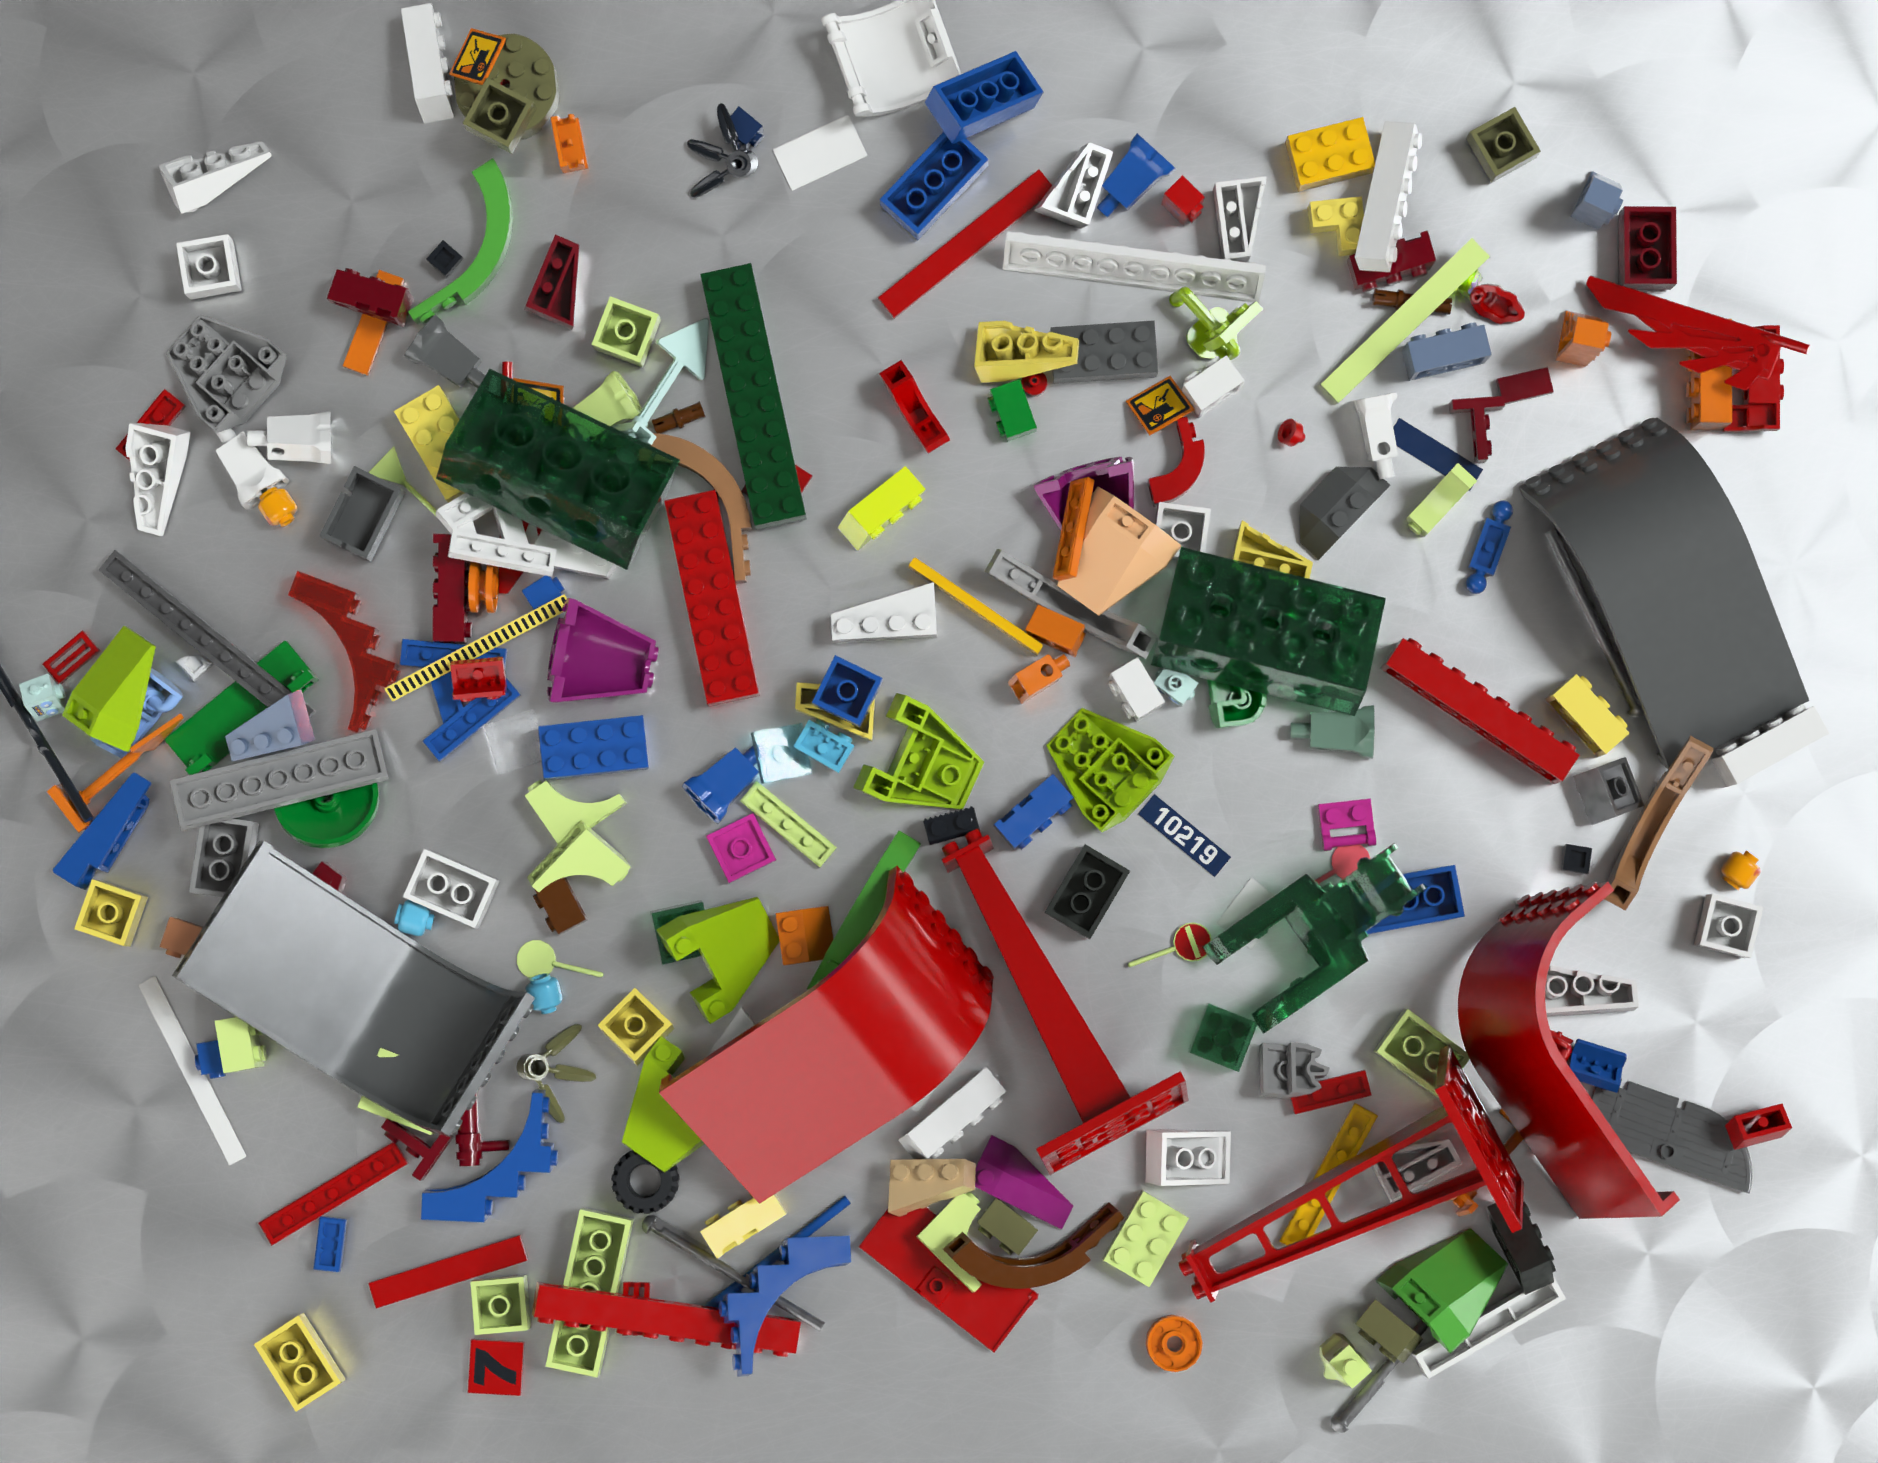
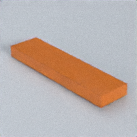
M379 270L376 278L384 280L388 284L403 286L404 283L403 278ZM362 314L343 367L369 376L389 322Z
M1089 477L1070 482L1053 571V578L1058 581L1077 577L1094 480Z

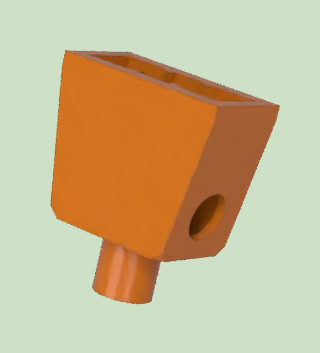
M1063 653L1053 659L1047 654L1016 673L1007 683L1020 703L1023 704L1056 683L1063 676L1061 672L1070 667V662Z

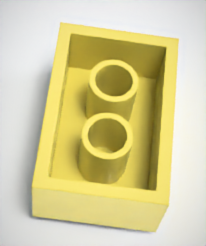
M1576 674L1564 681L1545 700L1594 755L1600 757L1607 754L1629 734L1626 730L1628 725L1619 715L1614 716L1608 710L1610 705L1602 696L1599 695L1597 697L1590 690L1592 685L1584 676L1579 677Z
M304 1313L253 1344L296 1412L346 1380Z

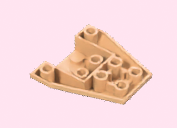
M1097 487L1091 497L1077 577L1058 581L1057 586L1100 616L1166 568L1181 548V545L1123 501Z

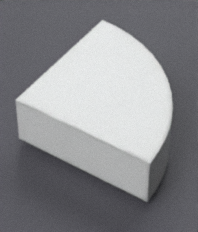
M197 655L186 656L176 661L193 681H197L214 665L209 659Z

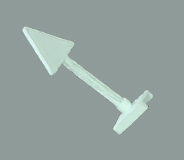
M708 318L697 321L656 341L661 348L673 357V361L639 415L635 416L632 422L613 425L608 434L611 437L621 435L627 440L623 446L625 449L628 450L653 444L656 436L647 429V422L683 366L699 380L705 378Z

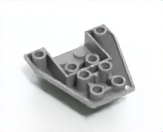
M201 314L166 352L198 417L216 433L246 423L280 385L287 356L267 338Z

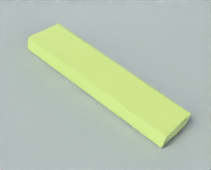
M756 781L740 800L820 868L836 850V846L759 782Z

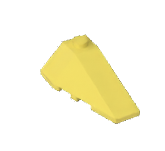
M1007 321L979 322L974 367L981 383L1007 382L1077 364L1079 340L1078 338L1053 332L1047 334L1038 332L1028 326L1025 328L1013 326L1011 322Z

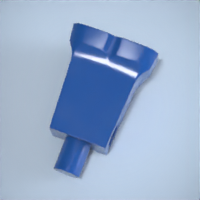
M1136 133L1131 141L1128 153L1102 184V187L1109 194L1096 208L1107 218L1120 204L1129 210L1157 181L1171 175L1176 168Z
M756 743L744 754L735 747L706 772L699 776L691 777L684 782L682 787L697 807L715 823L719 824L725 817L728 806L757 777L759 771L754 765L766 753Z

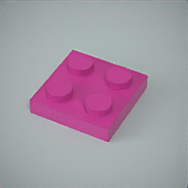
M754 813L706 836L729 883L776 861Z

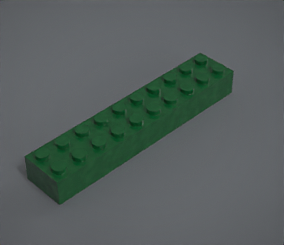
M748 263L700 274L755 528L760 530L806 520L807 516L752 264Z

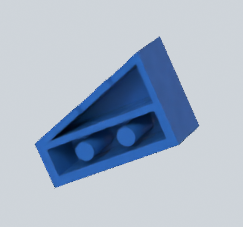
M1052 774L1019 804L1014 806L1004 817L994 823L993 827L1013 850L1017 847L1022 850L1033 840L1030 836L1037 829L1042 833L1053 823L1050 820L1052 816L1057 812L1063 815L1073 806L1070 801L1074 797Z

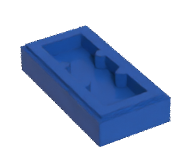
M320 1216L314 1270L341 1272L347 1219Z

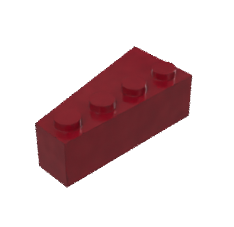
M433 534V543H438V552L433 556L434 571L438 573V578H435L433 582V597L437 599V604L433 605V641L467 644V639L472 637V622H468V613L470 612L468 580L471 561L448 557L451 534Z

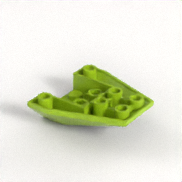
M123 626L72 691L62 716L89 736L129 752L139 729L156 646L129 627Z
M1081 708L1046 745L1082 814L1101 832L1125 821L1162 782L1175 757L1155 738L1084 708Z

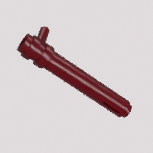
M477 1098L472 1108L468 1111L465 1110L462 1115V1124L458 1129V1134L455 1135L456 1144H458L459 1152H456V1160H459V1166H479L480 1159H483L482 1152L509 1150V1140L482 1141V1133H479Z

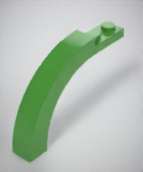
M493 158L472 171L483 193L487 213L486 231L479 253L473 263L459 278L408 311L416 324L429 322L435 315L434 313L442 308L444 310L451 308L457 303L456 299L459 297L467 305L490 284L503 264L511 241L513 211L507 184Z
M901 831L897 832L829 946L807 987L808 990L841 964L864 939L885 903L889 871L898 866L902 872H905L921 845L920 842Z

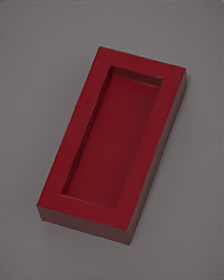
M1548 367L1496 379L1499 396H1504L1505 404L1540 397L1554 392Z

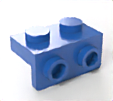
M1577 1039L1569 1056L1568 1065L1580 1082L1617 1093L1621 1085L1622 1069L1626 1062L1627 1054Z

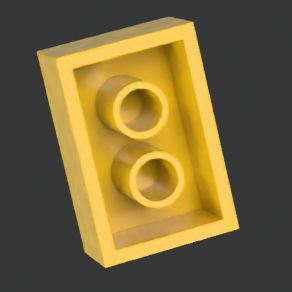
M1363 117L1288 135L1285 141L1298 192L1374 172L1375 160Z

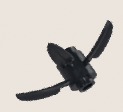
M720 103L717 107L718 121L725 142L732 144L734 152L727 155L723 153L724 151L721 147L699 140H688V148L717 162L722 158L727 160V169L721 173L718 170L712 172L690 191L692 198L700 197L724 182L723 177L729 173L737 177L753 174L758 167V159L754 152L746 149L739 150L736 143L738 134L730 114L723 103Z

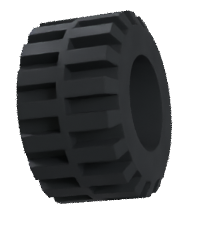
M633 1150L629 1151L619 1159L611 1177V1181H613L612 1190L617 1196L615 1198L623 1204L624 1208L630 1209L637 1214H650L661 1210L673 1200L678 1191V1181L680 1178L677 1172V1165L664 1173ZM644 1164L655 1167L661 1176L659 1189L649 1196L637 1194L630 1183L632 1171Z

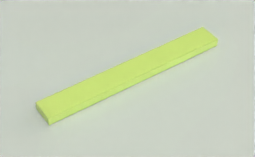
M1471 238L1323 381L1321 386L1339 403L1490 256Z

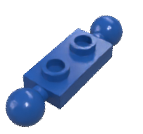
M1501 500L1496 502L1492 508L1494 520L1486 518L1468 565V568L1475 570V573L1471 574L1466 580V587L1473 594L1482 593L1486 589L1487 581L1484 577L1485 574L1493 576L1511 529V526L1504 524V521L1510 519L1513 514V507L1508 501Z

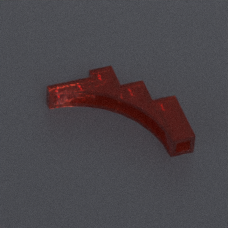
M297 571L288 595L308 605L320 614L340 638L352 666L355 687L354 706L348 730L356 733H362L363 730L367 731L372 721V716L369 715L373 706L378 705L382 692L379 691L380 686L386 688L399 680L401 671L398 670L399 665L371 654L372 649L376 650L380 643L381 636L378 635L380 630L351 619L352 615L358 613L361 601L358 600L359 594Z

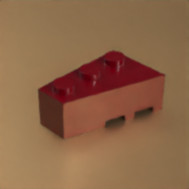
M555 234L524 310L570 330L574 327L579 244Z
M345 268V271L336 270L327 296L328 301L332 304L401 327H405L409 315L408 311L411 310L414 297L408 288L397 284L385 283L384 280L370 276V278L360 276L359 272L349 268Z

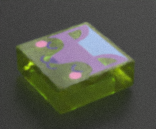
M1478 269L1459 286L1462 296L1470 300L1471 291L1476 286H1479L1483 278Z

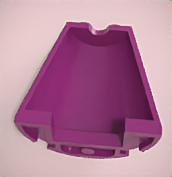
M1114 457L1090 462L1067 469L1056 478H1054V475L1049 476L1034 485L1036 493L1060 531L1062 529L1070 482L1073 480L1089 477L1094 480L1092 494L1097 487H1100L1134 509V462L1132 457H1126V461H1123L1122 457Z
M568 598L562 607V611L566 612L564 618H558L552 641L547 680L552 681V687L547 688L548 700L550 702H564L647 693V688H651L654 679V673L649 672L651 662H656L659 649L655 646L656 641L576 599Z

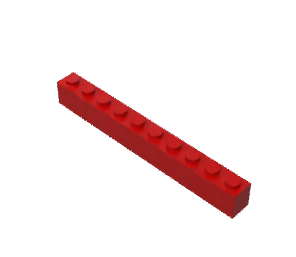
M537 1282L532 1315L538 1317L537 1322L553 1324L554 1320L564 1321V1326L579 1328L580 1324H588L590 1329L596 1331H606V1327L616 1328V1333L632 1335L633 1331L643 1332V1337L658 1339L659 1335L669 1336L670 1341L684 1342L685 1338L695 1339V1344L710 1346L711 1342L721 1343L722 1348L736 1350V1343L731 1341V1328L735 1327V1323H724V1317H720L718 1307ZM766 1314L758 1332L753 1353H762L763 1349L773 1350V1355L788 1357L789 1353L796 1354L801 1322L795 1318Z

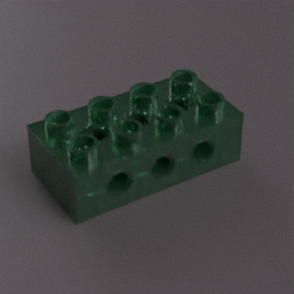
M489 369L445 444L436 479L627 570L668 494L680 459Z
M1181 547L1172 573L1151 665L1355 716L1367 690L1386 598ZM1213 614L1219 615V616H1221V617H1223V618H1218V617L1214 616Z

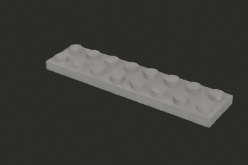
M374 729L170 780L180 829L185 831L389 780L378 733Z

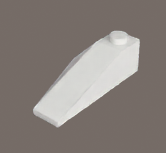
M260 141L232 147L228 153H216L214 150L206 152L207 157L192 159V156L188 155L158 166L173 202L182 214L194 212L199 207L208 204L269 159L271 152L264 142Z

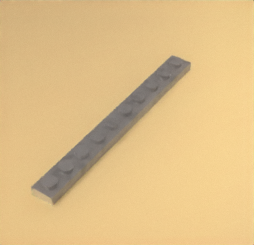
M114 550L100 567L99 571L267 707L292 693L118 551ZM305 703L310 719L316 711Z

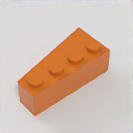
M1565 310L1555 361L1586 367L1592 360H1595L1596 356L1600 355V352L1604 351L1605 347L1609 346L1611 332L1608 331L1609 323L1595 316Z

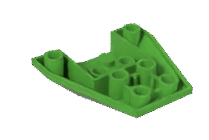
M1470 1228L1395 1263L1376 1281L1393 1299L1399 1298L1430 1327L1432 1336L1449 1353H1452L1472 1333L1506 1271L1508 1262Z

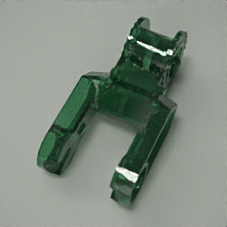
M1395 843L1372 859L1367 857L1360 858L1357 862L1358 869L1334 886L1329 882L1322 887L1308 874H1305L1202 947L1209 958L1218 965L1253 939H1259L1267 934L1270 927L1285 918L1319 965L1306 976L1299 977L1291 982L1290 987L1252 1013L1255 1023L1263 1034L1366 963L1368 958L1361 942L1368 937L1366 931L1389 915L1400 916L1404 911L1403 906L1427 889L1424 883L1412 889L1389 857L1391 853L1398 849Z

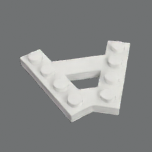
M520 461L436 510L435 515L451 533L448 557L552 577L557 549L528 543L514 497L535 483L534 477ZM493 510L501 538L477 534L473 521Z

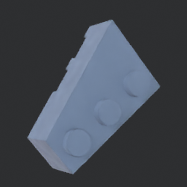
M1592 171L1570 217L1598 230L1603 224L1608 225L1614 215L1618 213L1623 203V199L1620 198L1623 191L1621 185Z
M302 690L286 695L226 735L225 738L231 760L237 761L301 746L314 741L315 738Z

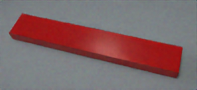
M392 1142L259 1222V1225L272 1246L409 1163L398 1144Z
M521 1235L368 1284L375 1307L379 1308L528 1261Z

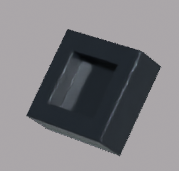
M444 240L426 258L446 278L464 259Z
M1565 844L1561 870L1589 874L1592 848Z

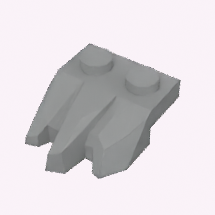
M1290 1042L1288 1046L1262 1043L1259 1046L1260 1096L1287 1099L1311 1094L1321 1089V1084L1315 1079L1324 1078L1330 1069L1315 1061V1058L1320 1056L1322 1049L1309 1044Z

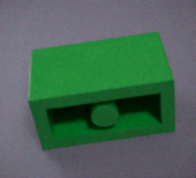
M1020 379L990 389L991 396L987 400L991 412L996 411L1000 421L996 422L1000 437L1005 435L1008 442L1037 431V426Z

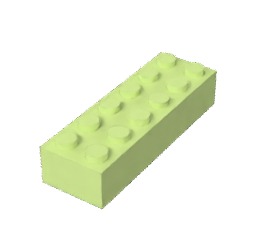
M581 1208L563 1286L618 1293L634 1218ZM555 1320L545 1366L598 1377L601 1373L610 1328L606 1327V1331H596L590 1329L588 1324H580L579 1328L564 1326V1321Z

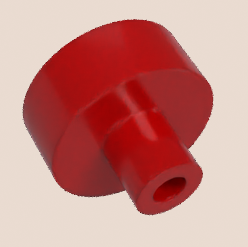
M1042 372L1022 377L1021 384L1024 392L1033 397L1044 393L1047 387L1045 374Z
M1294 419L1285 420L1279 428L1278 440L1290 447L1295 446L1298 442L1302 443L1305 440L1303 425Z

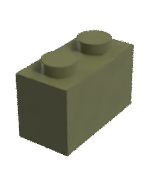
M996 1197L977 1220V1223L980 1225L978 1230L989 1239L994 1236L1001 1241L999 1247L1009 1255L1015 1252L1019 1256L1038 1231L1035 1226Z

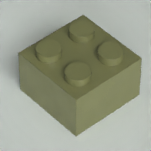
M487 78L462 124L466 131L513 154L537 108L532 100Z
M1516 107L1470 131L1466 137L1468 144L1491 183L1536 159L1541 152Z
M1376 1299L1355 1323L1361 1328L1358 1333L1373 1346L1378 1342L1381 1345L1379 1351L1394 1363L1398 1359L1404 1364L1423 1340L1420 1335Z

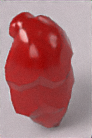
M1481 284L1476 286L1470 293V301L1475 311L1482 317L1488 318L1495 323L1521 321L1525 316L1524 308L1518 301L1517 296L1504 290L1499 285Z

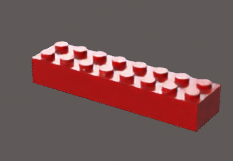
M716 490L664 500L707 704L710 707L760 696Z
M1403 638L1395 645L1381 666V670L1551 783L1557 784L1565 779L1580 756L1575 752L1576 747L1565 740L1562 742L1558 741L1553 737L1554 733L1545 726H1535L1531 723L1532 718L1522 711L1514 712L1508 708L1510 704L1499 696L1493 698L1487 694L1488 689L1476 681L1474 684L1464 679L1466 677L1465 673L1455 667L1449 669L1442 664L1444 660L1432 652L1428 655L1421 650L1422 645L1412 638H1408V640Z

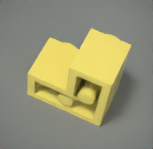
M1362 196L1310 202L1307 208L1310 234L1336 231L1338 255L1355 254L1364 217Z

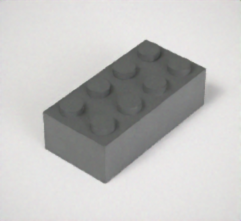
M1155 320L1050 327V332L1078 338L1079 340L1077 364L1052 370L1053 384L1157 377Z

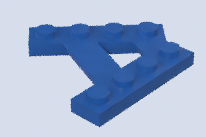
M402 639L400 665L424 668L466 645ZM494 648L475 658L503 657L504 667L506 668L507 649ZM451 671L431 681L443 725L424 739L423 742L438 761L441 762L521 696L507 678L505 695L498 699L475 698L465 707L460 699L453 700Z

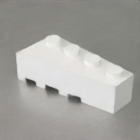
M432 3L401 8L414 97L423 122L425 124L455 118L451 96L453 95L452 86L446 74L449 73L447 58L443 57L442 50H446L443 34L439 35L438 28L442 27L440 13L434 12Z
M934 582L832 613L833 643L937 637Z
M1549 966L1545 986L1547 1017L1635 1011L1639 1007L1637 982L1635 980Z
M986 1067L898 1141L913 1159H928L929 1157L936 1159L945 1151L942 1148L945 1143L950 1141L953 1144L964 1135L962 1129L968 1124L973 1127L982 1120L984 1116L981 1113L988 1107L991 1111L1004 1101L1001 1096L1007 1091Z

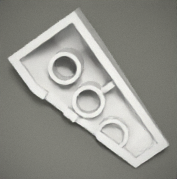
M129 423L126 455L130 458L131 472L129 475L130 481H133L135 497L133 502L138 530L159 536L164 535L187 457L190 439L189 431L167 425Z

